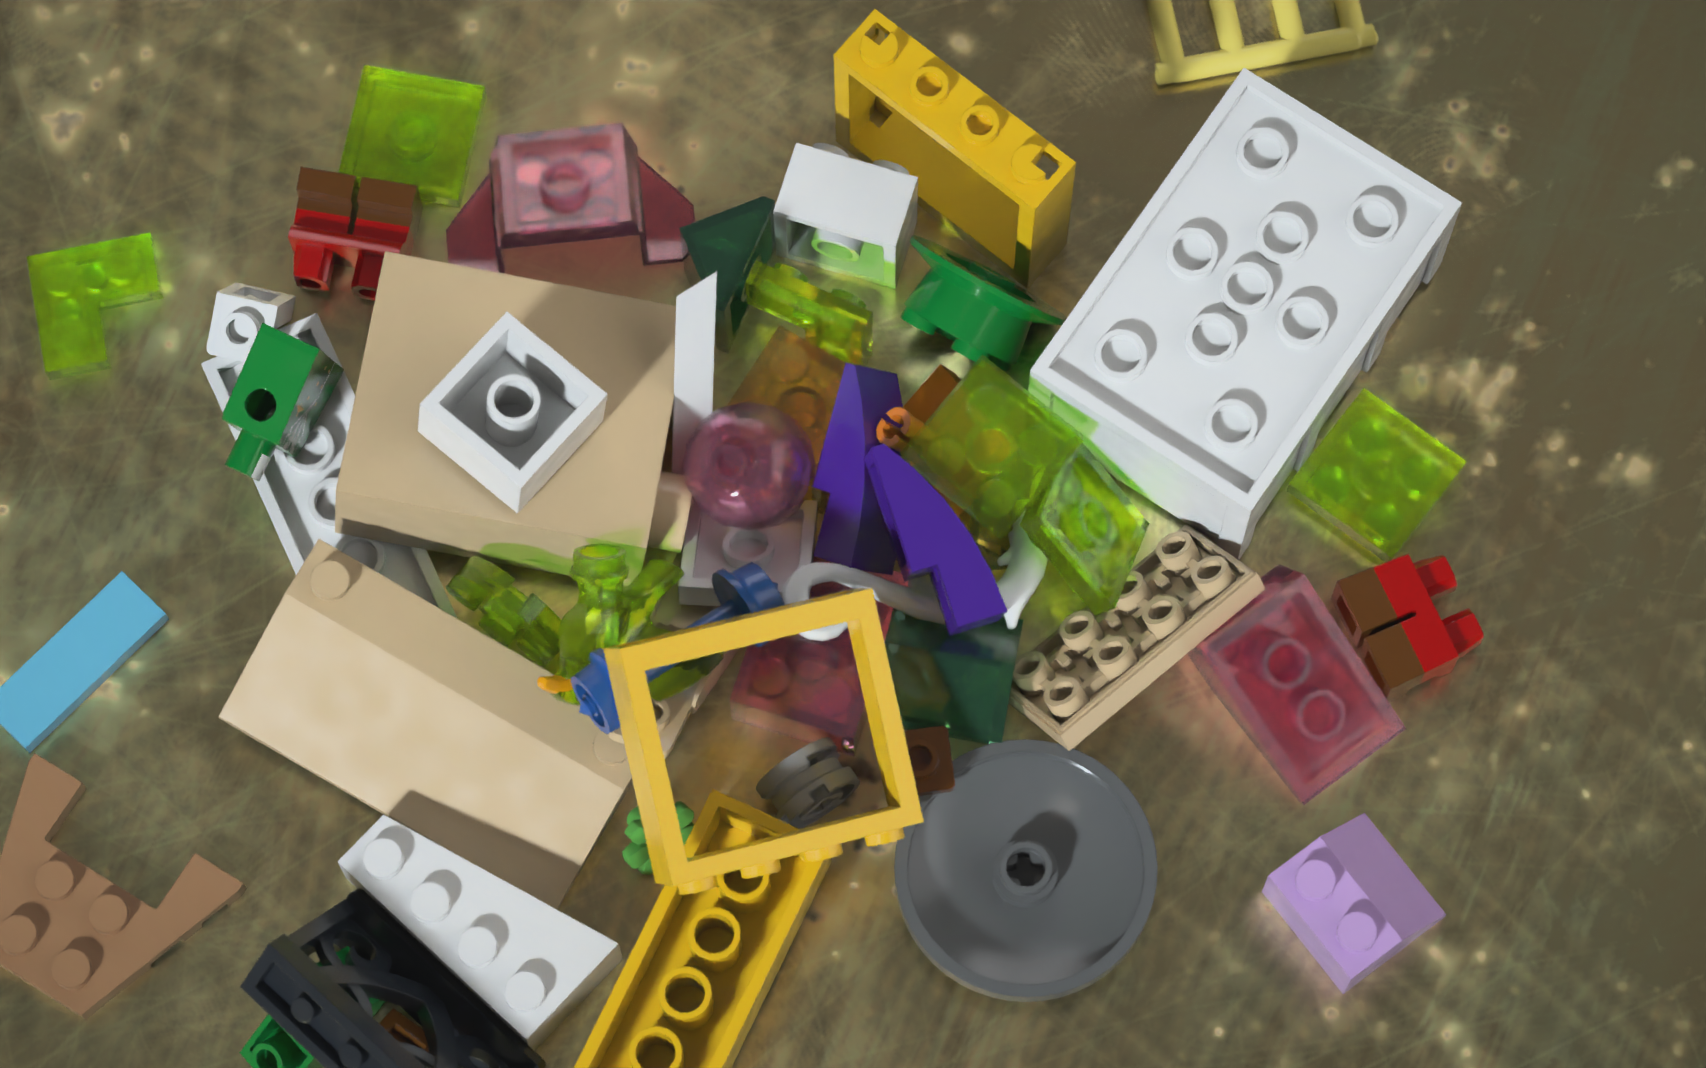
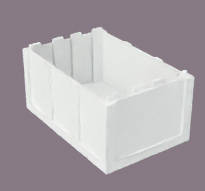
M1243 68L1031 368L1025 428L1044 440L1051 436L1215 541L1217 546L1239 560L1251 543L1256 523L1294 469L1299 472L1313 452L1320 429L1359 372L1363 370L1367 373L1381 352L1387 331L1421 282L1428 284L1441 265L1462 202L1246 68Z

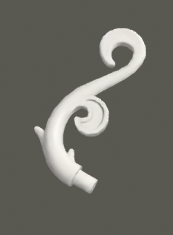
M1030 497L1016 498L1008 503L1013 530L1008 533L1010 548L997 560L999 566L1008 565L1001 579L996 582L1008 610L1004 615L1008 629L1016 628L1022 610L1044 577L1048 561L1046 529L1044 525L1038 524L1033 500ZM814 562L802 565L795 570L782 589V599L786 605L809 599V590L822 582L834 581L853 589L872 588L875 600L916 619L946 625L929 574L909 580L908 587L857 568H850L837 563ZM847 622L798 634L810 640L826 641L837 638L848 628Z

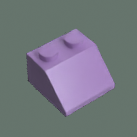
M1365 813L1317 838L1269 874L1262 890L1265 897L1342 994L1346 993L1446 916V913Z

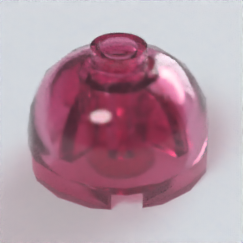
M747 401L720 407L701 420L686 442L682 462L686 487L692 494V499L699 510L723 526L747 531H757L778 526L797 513L805 501L802 498L808 491L809 481L814 478L816 467L811 441L796 419L787 413L781 412L774 406Z

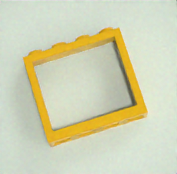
M874 9L834 54L836 142L863 162L873 164L876 160L891 161L906 168L909 175L918 177L917 204L1028 289L1067 245L1076 162ZM876 109L888 117L880 128L870 121V115ZM1044 155L1059 166L1049 180L1046 179V173L1036 166L1037 162Z
M872 588L848 589L603 648L655 883L672 887L678 885L680 895L697 893L717 887L716 875L739 869L742 878H753L771 874L781 870L779 859L801 853L803 854L804 862L833 858L843 854L841 843L865 838L866 846L891 843L905 838L903 827L924 822ZM847 622L888 807L686 858L645 670Z

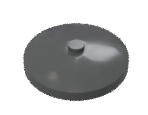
M1020 739L991 743L971 750L953 760L955 789L947 793L918 796L924 822L903 827L905 838L898 840L896 845L894 875L898 905L903 920L920 950L939 970L960 985L977 993L1007 1001L1034 1002L1061 998L1076 993L1106 976L1120 964L1139 939L1147 923L1157 886L1158 866L1153 834L1147 817L1130 789L1111 770L1091 756L1074 748L1068 751L1061 744L1043 740Z

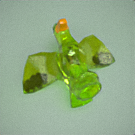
M590 544L574 549L573 565L570 567L569 573L571 578L578 584V602L563 616L558 629L559 670L553 676H540L537 680L538 687L549 692L553 698L560 702L578 706L580 703L573 691L571 677L589 664V653L598 648L603 649L673 632L656 628L650 616L657 601L685 575L681 568L667 561L649 560L632 583L623 587L624 580L627 579L630 569L626 565V551L624 548L611 544ZM724 652L680 662L648 683L651 698L661 702L687 690L707 676L723 660Z

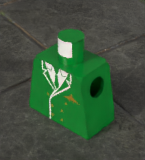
M262 323L223 411L222 420L240 431L224 465L254 480L260 481L275 449L296 457L305 444L344 369L320 349ZM276 407L273 416L266 420L270 410Z

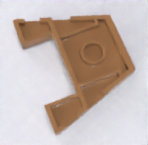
M34 753L28 762L0 856V966L86 1020L152 968L150 964L179 941L185 942L203 927L202 923L226 904L230 906L238 900L247 888L238 879L194 853L158 908L154 909L50 844V841L87 788L81 781Z

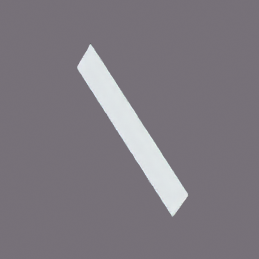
M717 271L676 296L672 473L695 477L693 494L710 495Z

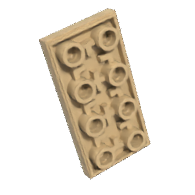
M1186 524L1177 532L1170 533L1161 539L1156 549L1131 570L1116 576L1110 582L1108 589L1081 611L1067 616L1060 624L1059 629L1036 648L1017 657L1011 664L1010 669L993 684L1002 699L1070 751L1266 588L1257 572Z

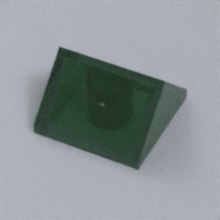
M765 196L679 228L684 271L690 286L692 287L717 271L715 345L718 350L729 353L776 250L773 213L775 200Z
M893 608L885 640V648L903 730L945 726L948 729L949 738L983 744H1002L1023 620H1018L1016 628L1008 629L1005 616H1003L999 621L949 636L946 625L916 619Z

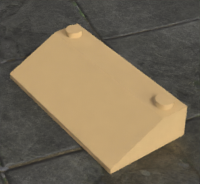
M318 539L285 592L219 714V719L368 806L557 910L633 783L625 745L611 740L608 734L602 732L588 715L579 713L580 703L576 699L573 689L568 692L549 693L538 687L537 680L540 676H553L554 674L321 539Z

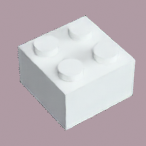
M796 142L773 211L776 255L896 289L910 245L909 241L917 224L918 177L909 175L906 168L891 161L876 160L873 164L849 158V155L844 150L831 144L815 143L811 147Z
M506 312L420 403L418 432L518 514L603 422L608 394L510 313Z

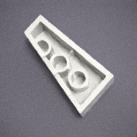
M385 815L337 861L350 883L368 893L534 1051L623 960L619 943Z

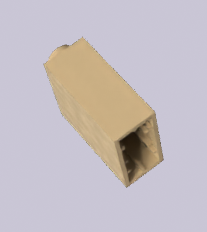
M385 251L336 487L335 533L638 588L647 547L681 553L695 477L661 471L668 428L673 429L676 306ZM506 312L510 313L608 394L603 422L518 514L418 432L420 403Z

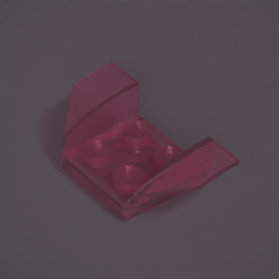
M623 123L498 135L489 160L488 175L446 229L448 263L506 274L504 249L636 235L640 236L643 266L699 260L693 204L638 156L637 145Z

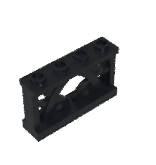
M357 888L345 900L289 936L283 934L270 942L240 986L324 1068L546 1067L542 1057L362 888ZM334 944L340 950L347 946L350 948L345 956L346 965L342 963L336 954ZM315 951L322 964L321 967L309 957ZM368 997L401 1006L423 1027L428 1052L414 1045L398 1042L373 1018V1011Z

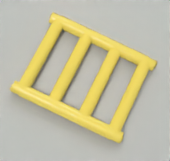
M1146 0L1160 58V63H1155L1154 73L1155 81L1158 85L1240 72L1243 68L1251 70L1358 50L1363 47L1377 45L1378 35L1373 23L1365 24L1359 0H1334L1341 28L1305 34L1297 0H1271L1281 39L1245 45L1234 0H1209L1220 50L1185 57L1172 1Z

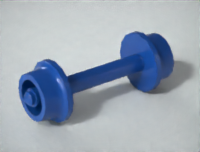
M749 562L732 572L720 569L712 574L711 581L721 605L686 628L785 605L778 591V583L773 582L753 562ZM765 641V642H761V643H757V644H753V645L756 646V647H760V646H763L764 644H766V643L769 642V641ZM598 648L589 653V664L571 677V685L580 703L579 713L588 715L602 732L609 734L620 728V722L604 650ZM680 662L645 670L647 682L650 683Z

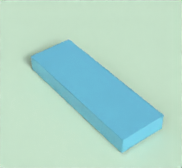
M121 571L0 687V725L22 747L31 753L169 620L167 614Z

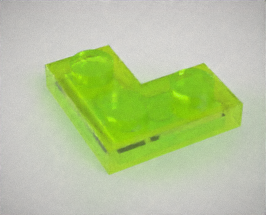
M150 232L27 256L44 368L49 380L112 368L102 310L163 299L155 245Z
M756 260L746 280L747 304L805 330V350L845 367L846 362L867 366L873 354V312L866 309L867 306L864 301L845 290L833 289L829 293L808 283L809 279L802 272L789 265L776 263L774 267H771Z

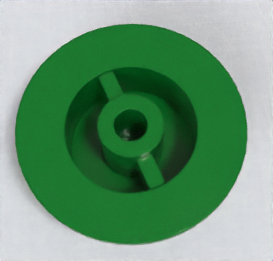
M912 235L909 242L931 268L905 301L906 307L900 318L928 334L934 335L936 332L954 341L951 348L981 365H985L987 362L1008 372L1012 364H1017L1031 322L1062 326L1067 319L1060 311L993 269L930 240Z

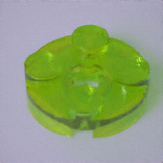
M471 556L467 563L458 570L445 586L446 590L465 607L473 611L478 608L484 614L478 624L493 639L506 647L516 639L518 641L517 646L528 657L539 665L547 667L561 650L563 643L570 634L567 626L534 593L527 597L511 584L515 581V578L481 557Z

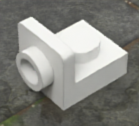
M238 282L218 291L207 342V352L211 355L245 362L262 323L277 329L292 320L296 296Z

